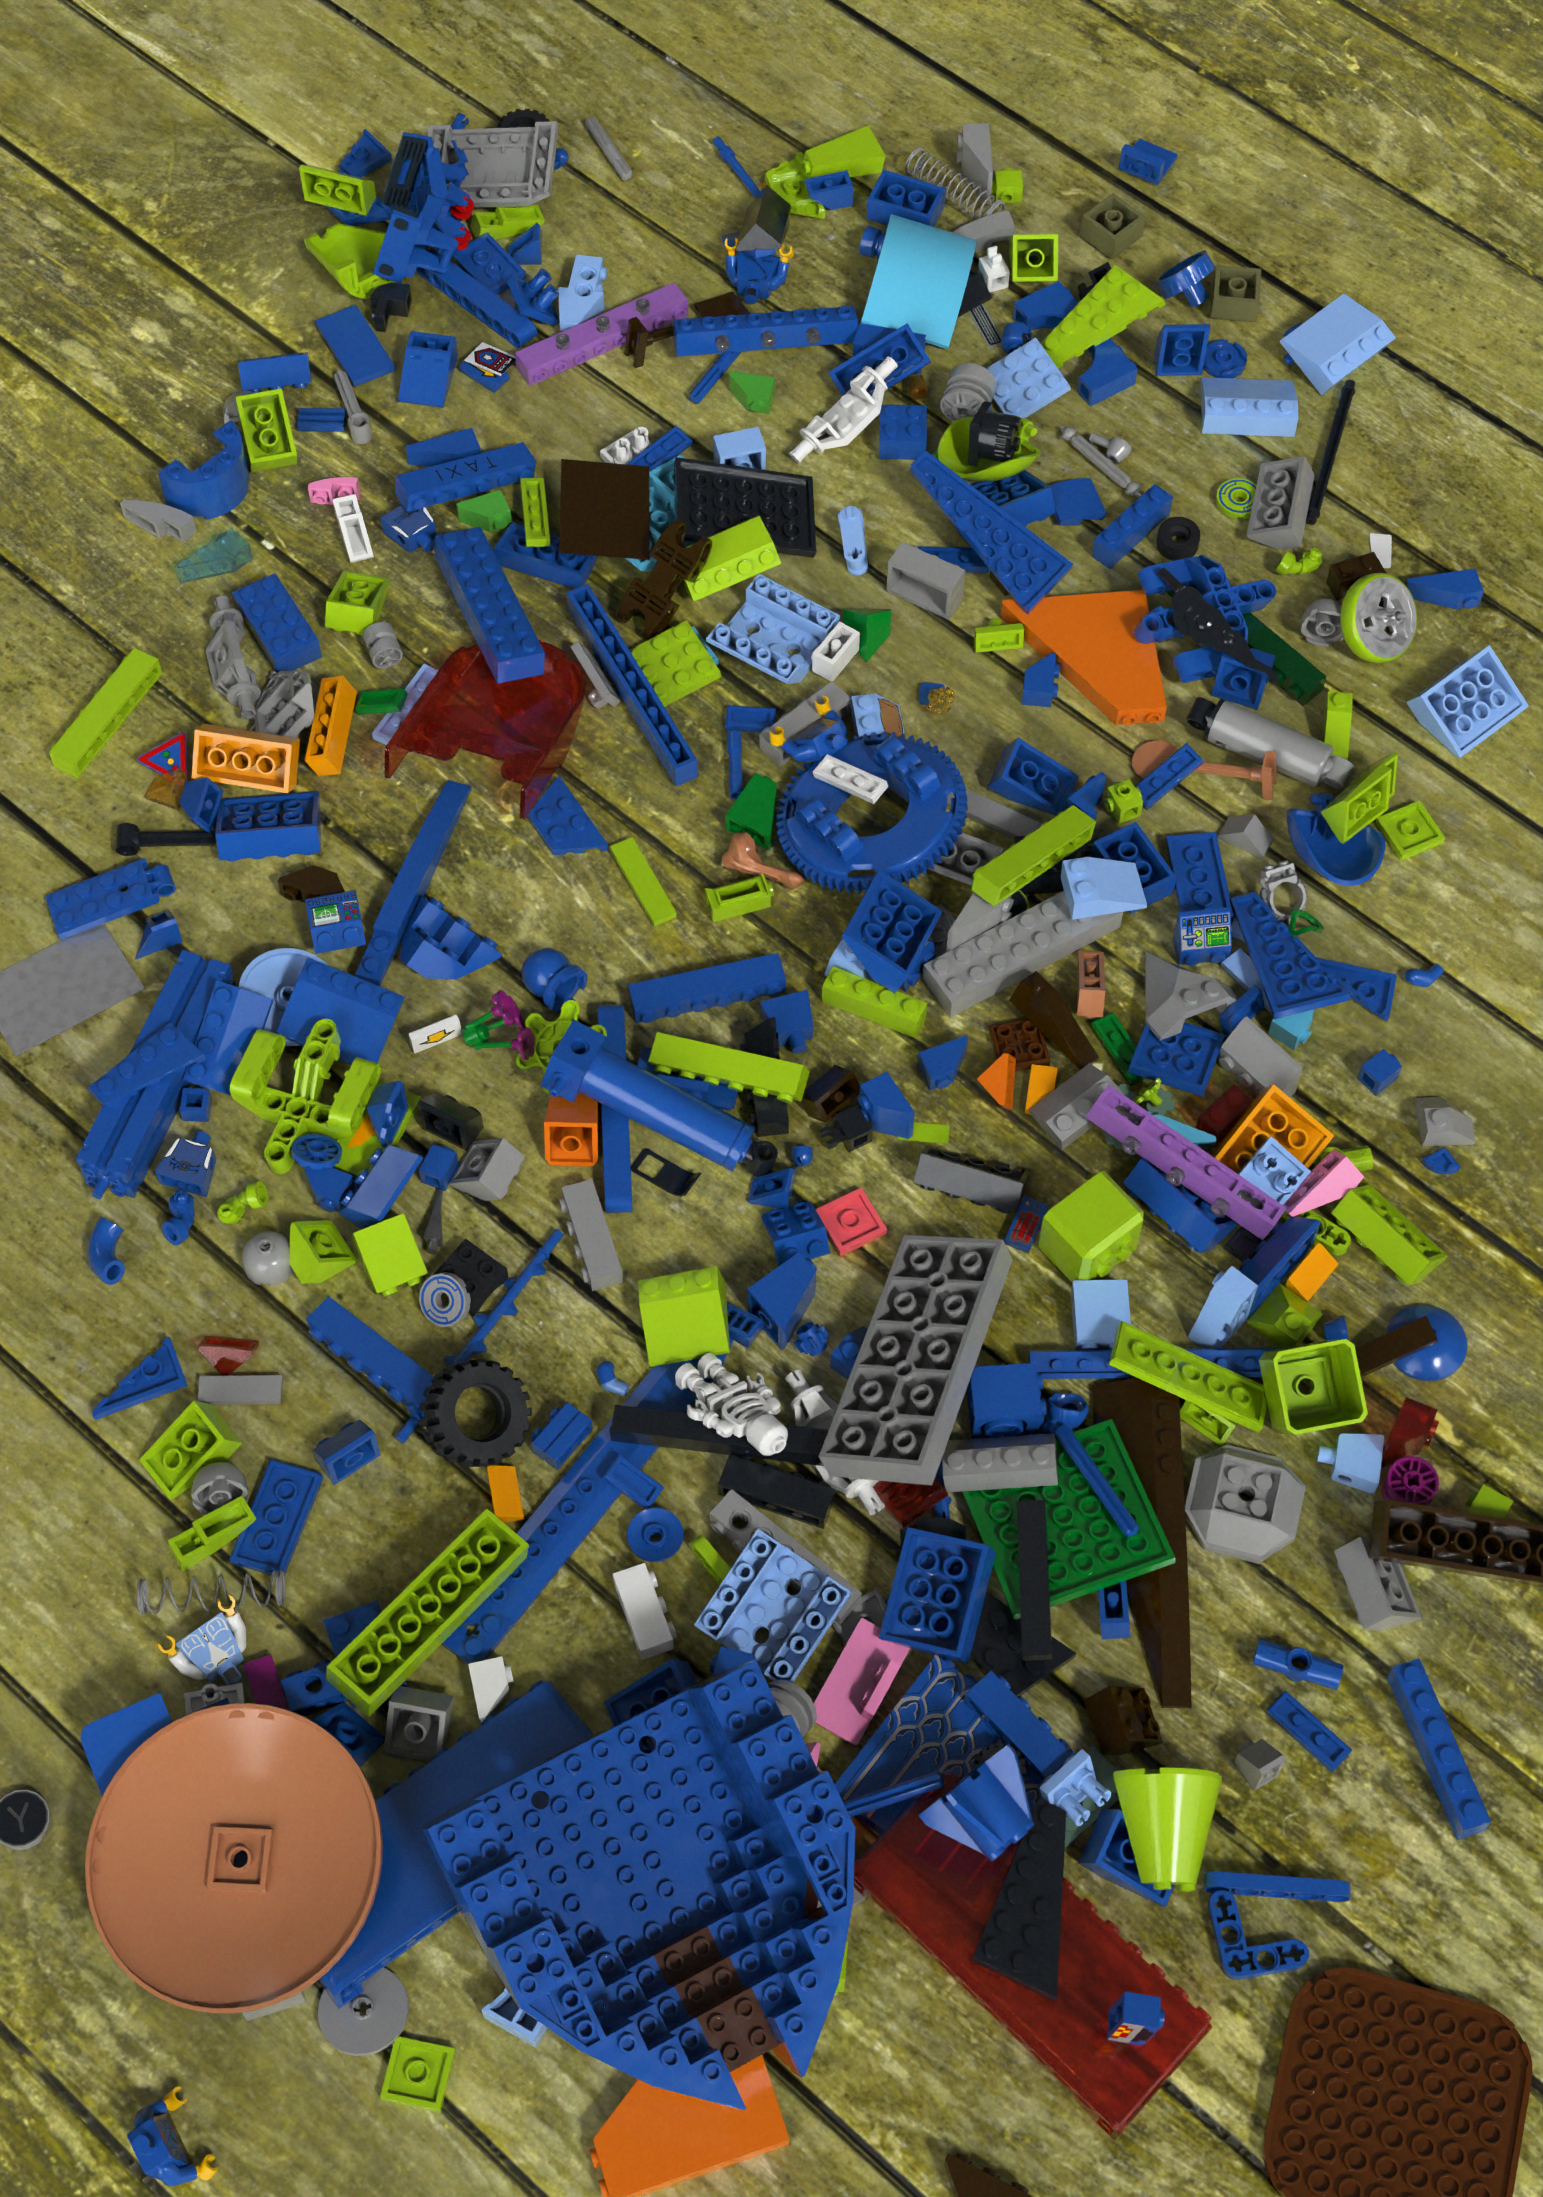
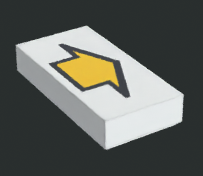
M453 1015L413 1031L408 1035L411 1048L415 1054L462 1035V1030L457 1015Z

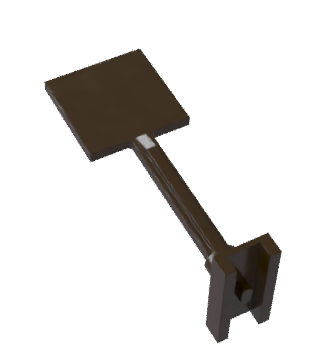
M733 291L695 303L694 305L701 315L697 318L751 314ZM637 317L629 319L624 354L626 356H634L633 366L635 368L644 365L647 346L653 345V342L674 336V325L650 333Z

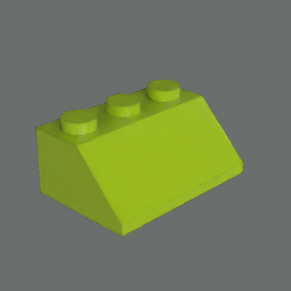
M300 165L299 167L305 201L367 216L376 199L374 181L312 165Z

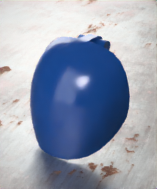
M1322 792L1319 795L1311 794L1309 802L1315 804L1313 811L1288 809L1287 827L1292 844L1300 858L1313 871L1323 878L1342 886L1359 885L1374 876L1383 860L1385 839L1377 829L1367 825L1344 844L1339 842L1321 814V811L1336 797Z

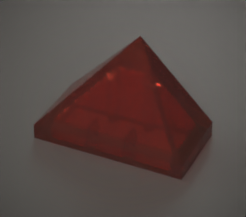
M205 1336L198 1345V1351L222 1376H228L253 1356L259 1346V1341Z

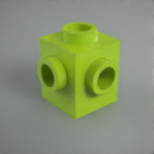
M1130 779L1123 782H1115L1107 788L1104 804L1109 813L1112 812L1116 821L1120 824L1141 816L1143 807L1142 794L1138 787H1134Z

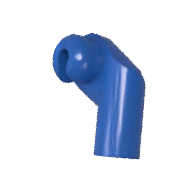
M1434 964L1427 971L1409 969L1405 973V979L1412 985L1429 987L1443 974L1444 970L1438 964Z

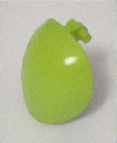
M961 417L951 423L944 432L938 447L940 462L962 479L980 482L1004 480L1019 474L1028 468L1041 454L1038 448L1029 443V437L1035 436L1038 430L1026 418H1021V428L1017 431V437L1021 440L1018 452L1014 451L1013 459L1005 462L981 458L977 467L969 465L970 423L974 417Z

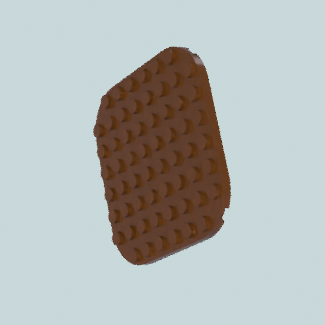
M1333 1968L1313 1977L1299 1990L1289 2010L1264 2131L1263 2160L1273 2186L1282 2197H1513L1533 2074L1532 2059L1526 2041H1523L1513 2022L1504 2014L1478 2002L1357 1968Z

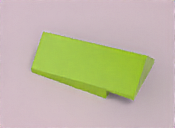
M1393 752L1372 763L1321 811V814L1339 842L1344 844L1388 810L1389 799L1395 795L1398 753Z

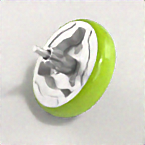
M1372 573L1361 577L1350 586L1343 599L1340 612L1341 630L1347 645L1362 660L1377 664L1391 662L1407 651L1416 633L1417 610L1411 592L1402 581L1386 573ZM1381 597L1384 601V607L1379 606ZM1386 626L1389 627V630H1390V634H1389V635L1384 631V629L1386 628Z

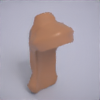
M735 832L729 849L722 855L721 860L726 868L761 876V873H763L765 878L781 882L791 890L798 888L805 882L804 875L798 872H791L764 864L756 852L753 838L747 832Z

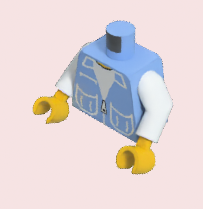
M228 1594L231 1604L227 1607H223L219 1598L217 1599L220 1610L226 1612L225 1616L222 1612L176 1644L174 1638L164 1635L170 1642L167 1649H163L156 1642L157 1650L168 1653V1659L181 1674L196 1680L206 1679L209 1683H213L222 1677L226 1685L237 1684L242 1679V1675L236 1666L244 1661L242 1652L246 1649V1627L238 1610H234L235 1599L231 1594Z

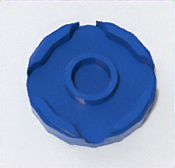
M1224 339L1212 341L1207 344L1203 369L1215 378H1235L1244 371L1247 354L1236 342L1232 344Z

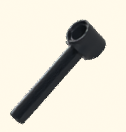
M122 823L116 827L115 851L122 856H133L138 851H141V847L215 845L216 838L214 831L141 832L140 828L134 824Z

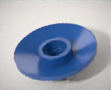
M649 1508L641 1511L631 1520L627 1530V1541L630 1549L637 1557L648 1562H661L674 1556L680 1549L684 1535L683 1527L680 1520L672 1512L662 1508ZM653 1535L661 1537L658 1542H652L650 1538Z

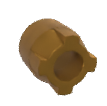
M922 374L911 375L908 384L910 397L914 400L924 399L928 395L924 376Z

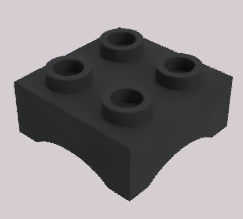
M467 1239L455 1249L433 1274L448 1272L457 1275L464 1281L467 1293L470 1294L471 1298L468 1313L472 1316L480 1310L493 1291L508 1279L506 1267Z

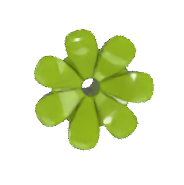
M1157 1077L1148 1088L1143 1087L1138 1092L1140 1095L1136 1096L1134 1101L1139 1104L1142 1101L1149 1100L1154 1107L1160 1105L1163 1102L1162 1098L1157 1094L1162 1082L1160 1078Z

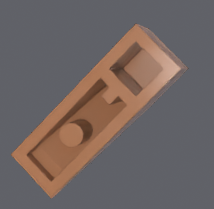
M1078 950L1077 1016L1085 1018L1103 1017L1106 992L1104 952Z

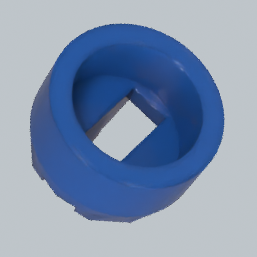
M808 1146L792 1148V1160L795 1165L802 1167L803 1165L808 1166L811 1163L813 1148Z

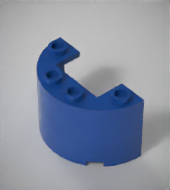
M231 420L213 432V436L226 448L191 472L176 459L158 472L166 505L182 510L192 515L193 518L205 517V519H212L230 512L243 501L249 489L250 475L240 432Z

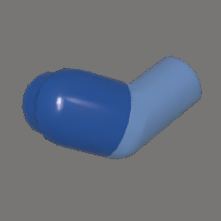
M603 1361L600 1363L596 1374L601 1387L604 1390L625 1397L630 1384L616 1380L613 1371L615 1366L612 1362Z

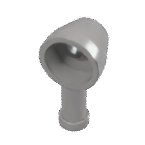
M1093 432L1089 438V443L1107 449L1106 458L1113 464L1123 461L1132 451L1131 446L1125 440L1118 437H1113L1110 440Z

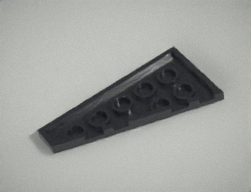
M986 1591L970 1655L984 1675H987L990 1671L996 1676L1001 1675L1009 1683L1010 1690L1018 1697L1076 1657L1077 1653L1052 1637V1659L1023 1661L1021 1618L1014 1620L1009 1606Z
M1039 1798L1031 1814L1035 1825L1021 1838L970 1961L1055 2002L1058 1990L1066 1811Z

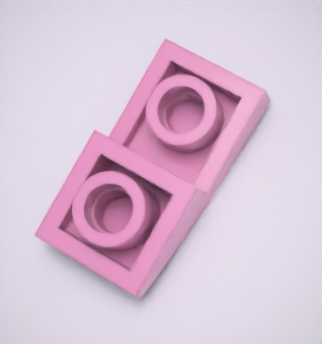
M354 477L328 478L309 483L308 485L311 503L333 505V499L353 494H356L357 500L360 497L358 478Z

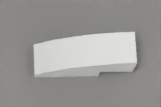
M356 494L333 499L334 511L350 563L374 558Z

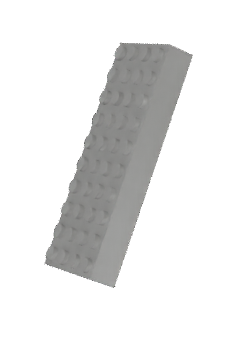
M916 1235L903 1236L819 1454V1458L830 1476L922 1485L933 1484L1013 1261L1003 1240Z

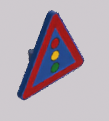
M180 733L139 756L138 762L184 787L185 783L188 782L186 735Z

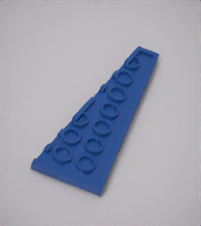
M926 450L910 465V472L1025 613L1029 614L1072 569V562Z

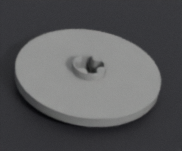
M382 1968L362 1983L364 1992L340 2009H338L324 1989L318 2005L319 2026L326 2040L340 2052L353 2056L375 2054L391 2045L403 2031L409 2014L408 1995L399 1978L386 1968ZM362 2004H366L370 2008L366 2010L365 2016H361L359 2012H356L361 2009Z

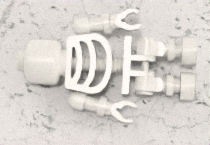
M707 1353L699 1360L698 1370L691 1363H686L677 1370L675 1374L676 1385L681 1390L689 1388L691 1391H694L698 1399L695 1402V1409L687 1405V1415L691 1419L703 1421L704 1426L714 1428L716 1433L724 1438H728L732 1434L739 1438L746 1435L747 1441L765 1456L779 1453L785 1448L788 1430L773 1416L780 1412L781 1404L776 1397L772 1396V1390L765 1385L762 1374L757 1372L756 1381H752L750 1376H747L746 1382H740L736 1374L726 1371L722 1366L721 1360L713 1353ZM711 1377L714 1381H717V1385L707 1383L703 1379ZM720 1408H722L721 1419H719L718 1414L714 1412Z

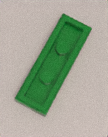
M1112 1012L1092 1021L1090 1027L1128 1085L1132 1086L1145 1080L1146 1078L1128 1073L1137 1047L1115 1013Z

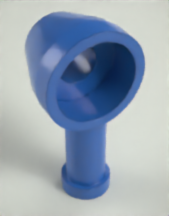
M1344 1315L1334 1317L1323 1323L1326 1340H1349Z

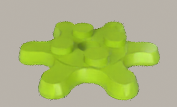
M566 1001L561 1007L560 1016L555 1021H546L538 1013H532L527 1017L526 1027L530 1028L535 1036L534 1055L529 1057V1060H523L519 1053L516 1057V1064L519 1068L526 1070L534 1066H540L544 1073L546 1072L551 1055L573 1020L578 1021L580 1006L576 1001ZM597 1024L589 1027L607 1036V1031L602 1025ZM543 1088L546 1093L550 1094L549 1090Z

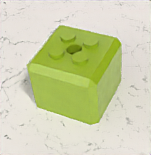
M1101 1171L1048 1210L1043 1217L1038 1247L1072 1283L1073 1280H1098L1100 1277L1106 1276L1117 1264L1127 1260L1136 1251L1144 1211L1105 1171Z
M1330 1339L1266 1351L1260 1357L1259 1364L1271 1426L1278 1433L1297 1435L1360 1423L1366 1418L1368 1411L1355 1345L1349 1340ZM1304 1378L1308 1379L1312 1385L1311 1391L1306 1395L1302 1394L1298 1389L1299 1382Z

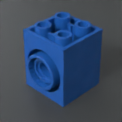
M1036 1363L974 1367L966 1389L971 1439L1038 1434L1039 1427L1044 1425L1046 1403L1045 1398H1041L1040 1389H1043L1042 1373H1037Z

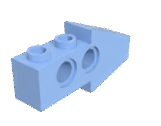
M576 254L568 288L559 287L558 289L561 332L597 317L604 311L603 284L601 283L606 281L607 267H603V257Z

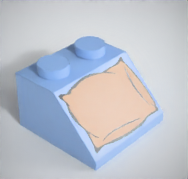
M878 694L851 697V717L854 734L859 740L863 739L865 733L868 738H872L874 732H876L877 737H881L883 732H886L887 737H890L895 732L897 738L904 733L898 704Z

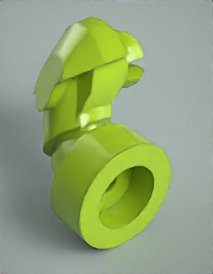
M1311 548L1310 551L1306 550L1299 561H1296L1295 555L1286 550L1274 571L1282 576L1286 574H1298L1299 576L1304 573H1310L1319 568L1323 563L1321 559L1322 552L1318 548Z
M261 1181L248 1183L246 1189L240 1191L241 1194L239 1196L235 1194L234 1197L228 1198L218 1208L217 1214L220 1221L225 1224L237 1223L243 1219L242 1216L245 1213L246 1205H249L252 1209L266 1207L268 1204V1192L264 1183Z

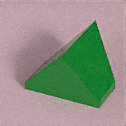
M843 608V623L860 632L858 653L866 663L890 635L891 609Z

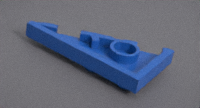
M170 1337L163 1341V1345L152 1356L148 1355L138 1368L133 1369L118 1384L119 1388L108 1398L104 1397L97 1404L95 1410L92 1411L95 1420L188 1386Z

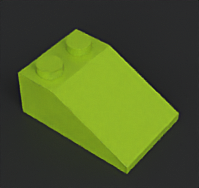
M343 570L326 601L325 627L332 628L338 632H356L358 635L363 636V632L367 627L379 622L390 578Z
M194 1400L139 1461L167 1497L173 1500L192 1486L195 1475L202 1467L211 1463L226 1462L241 1446L242 1442L212 1404Z

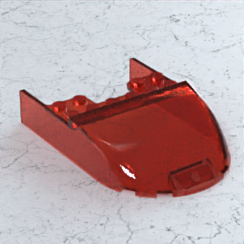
M539 640L545 652L544 674L497 684L476 641L475 645L471 647L459 648L446 659L386 745L385 778H391L408 752H416L441 761H447L455 757L460 749L504 761L500 771L501 776L508 781L523 785L520 795L519 818L525 820L556 769H561L572 744L586 695L584 672L576 661L572 662L566 657L565 651Z

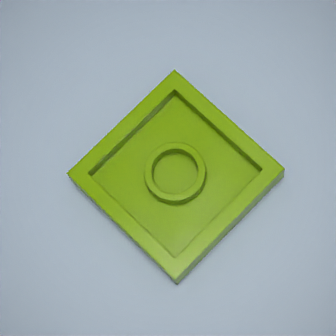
M1420 800L1382 815L1375 822L1400 861L1439 846L1445 841V836Z
M398 2036L393 2044L380 2095L381 2100L441 2112L455 2057V2048Z

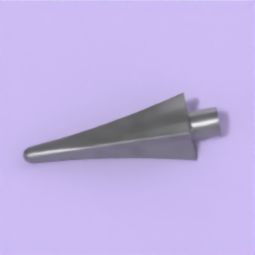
M438 1189L436 1192L433 1210L423 1236L426 1240L424 1247H427V1253L436 1254L438 1247L443 1248L442 1189Z

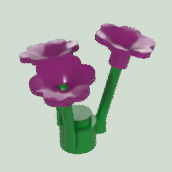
M499 990L492 995V1001L495 1006L491 1008V1011L477 1020L465 1024L462 1031L463 1039L467 1046H474L475 1050L512 1047V1049H518L523 1060H529V1057L534 1055L535 1037L531 1034L530 1028H526L516 1002L510 996H507L503 990ZM492 1016H503L502 1020L492 1024H481ZM515 1023L520 1029L518 1039H512L510 1042H485L490 1036L489 1030L497 1027L509 1026Z

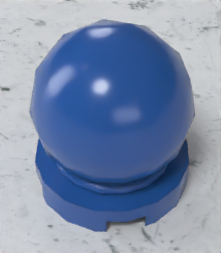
M550 947L531 952L525 959L521 969L523 983L532 994L543 998V1003L549 1009H554L556 1012H561V1007L566 1001H576L572 997L579 988L585 989L588 980L587 974L578 965H571V962L562 952Z

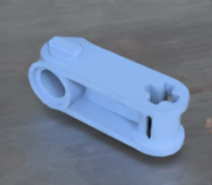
M847 506L838 512L844 556L848 572L859 576L868 569L863 514L861 508Z

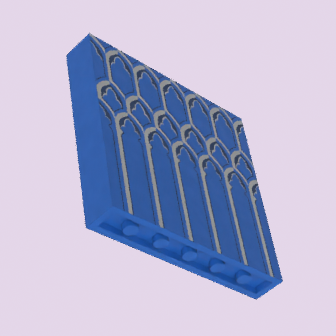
M935 1655L838 1779L835 1786L842 1801H846L935 1771L941 1772L945 1781L943 1788L862 1813L855 1817L973 1905L1021 1839L1015 1844L1012 1842L1000 1856L991 1861L984 1854L926 1826L918 1816L948 1790L954 1789V1786L972 1771L975 1758L983 1748H988L990 1744L998 1746V1743H1003L964 1703L966 1692L977 1684L978 1681L971 1675L967 1674L965 1676L956 1670L957 1667L951 1660L947 1658L941 1659ZM1025 1766L1024 1788L1030 1813L1032 1814L1036 1802L1039 1798L1042 1799L1039 1788L1042 1786V1783Z

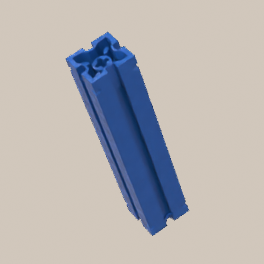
M182 950L178 963H175L129 1054L168 1023H172L195 1045L216 980L236 986L235 980L231 979L233 973L230 964L211 959L209 962L203 960L201 955ZM187 1066L184 1071L176 1075L172 1073L160 1079V1083L152 1087L148 1085L138 1090V1094L108 1109L102 1106L83 1143V1149H80L76 1157L86 1184L94 1188L91 1194L94 1198L101 1199L107 1187H110V1191L116 1196L125 1197L126 1195L135 1198L139 1190L138 1186L142 1184L180 1108L183 1088H190L192 1084L183 1080Z

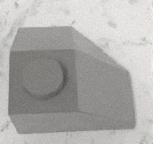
M1442 1097L1415 1098L1422 1147L1475 1144L1470 1117Z

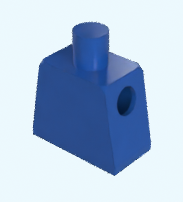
M803 990L761 1001L760 1016L763 1022L771 1017L776 1019V1039H778L779 1046L782 1047L790 1044L795 1054L806 1051L808 1047L805 1040L813 1037V1021L808 991Z

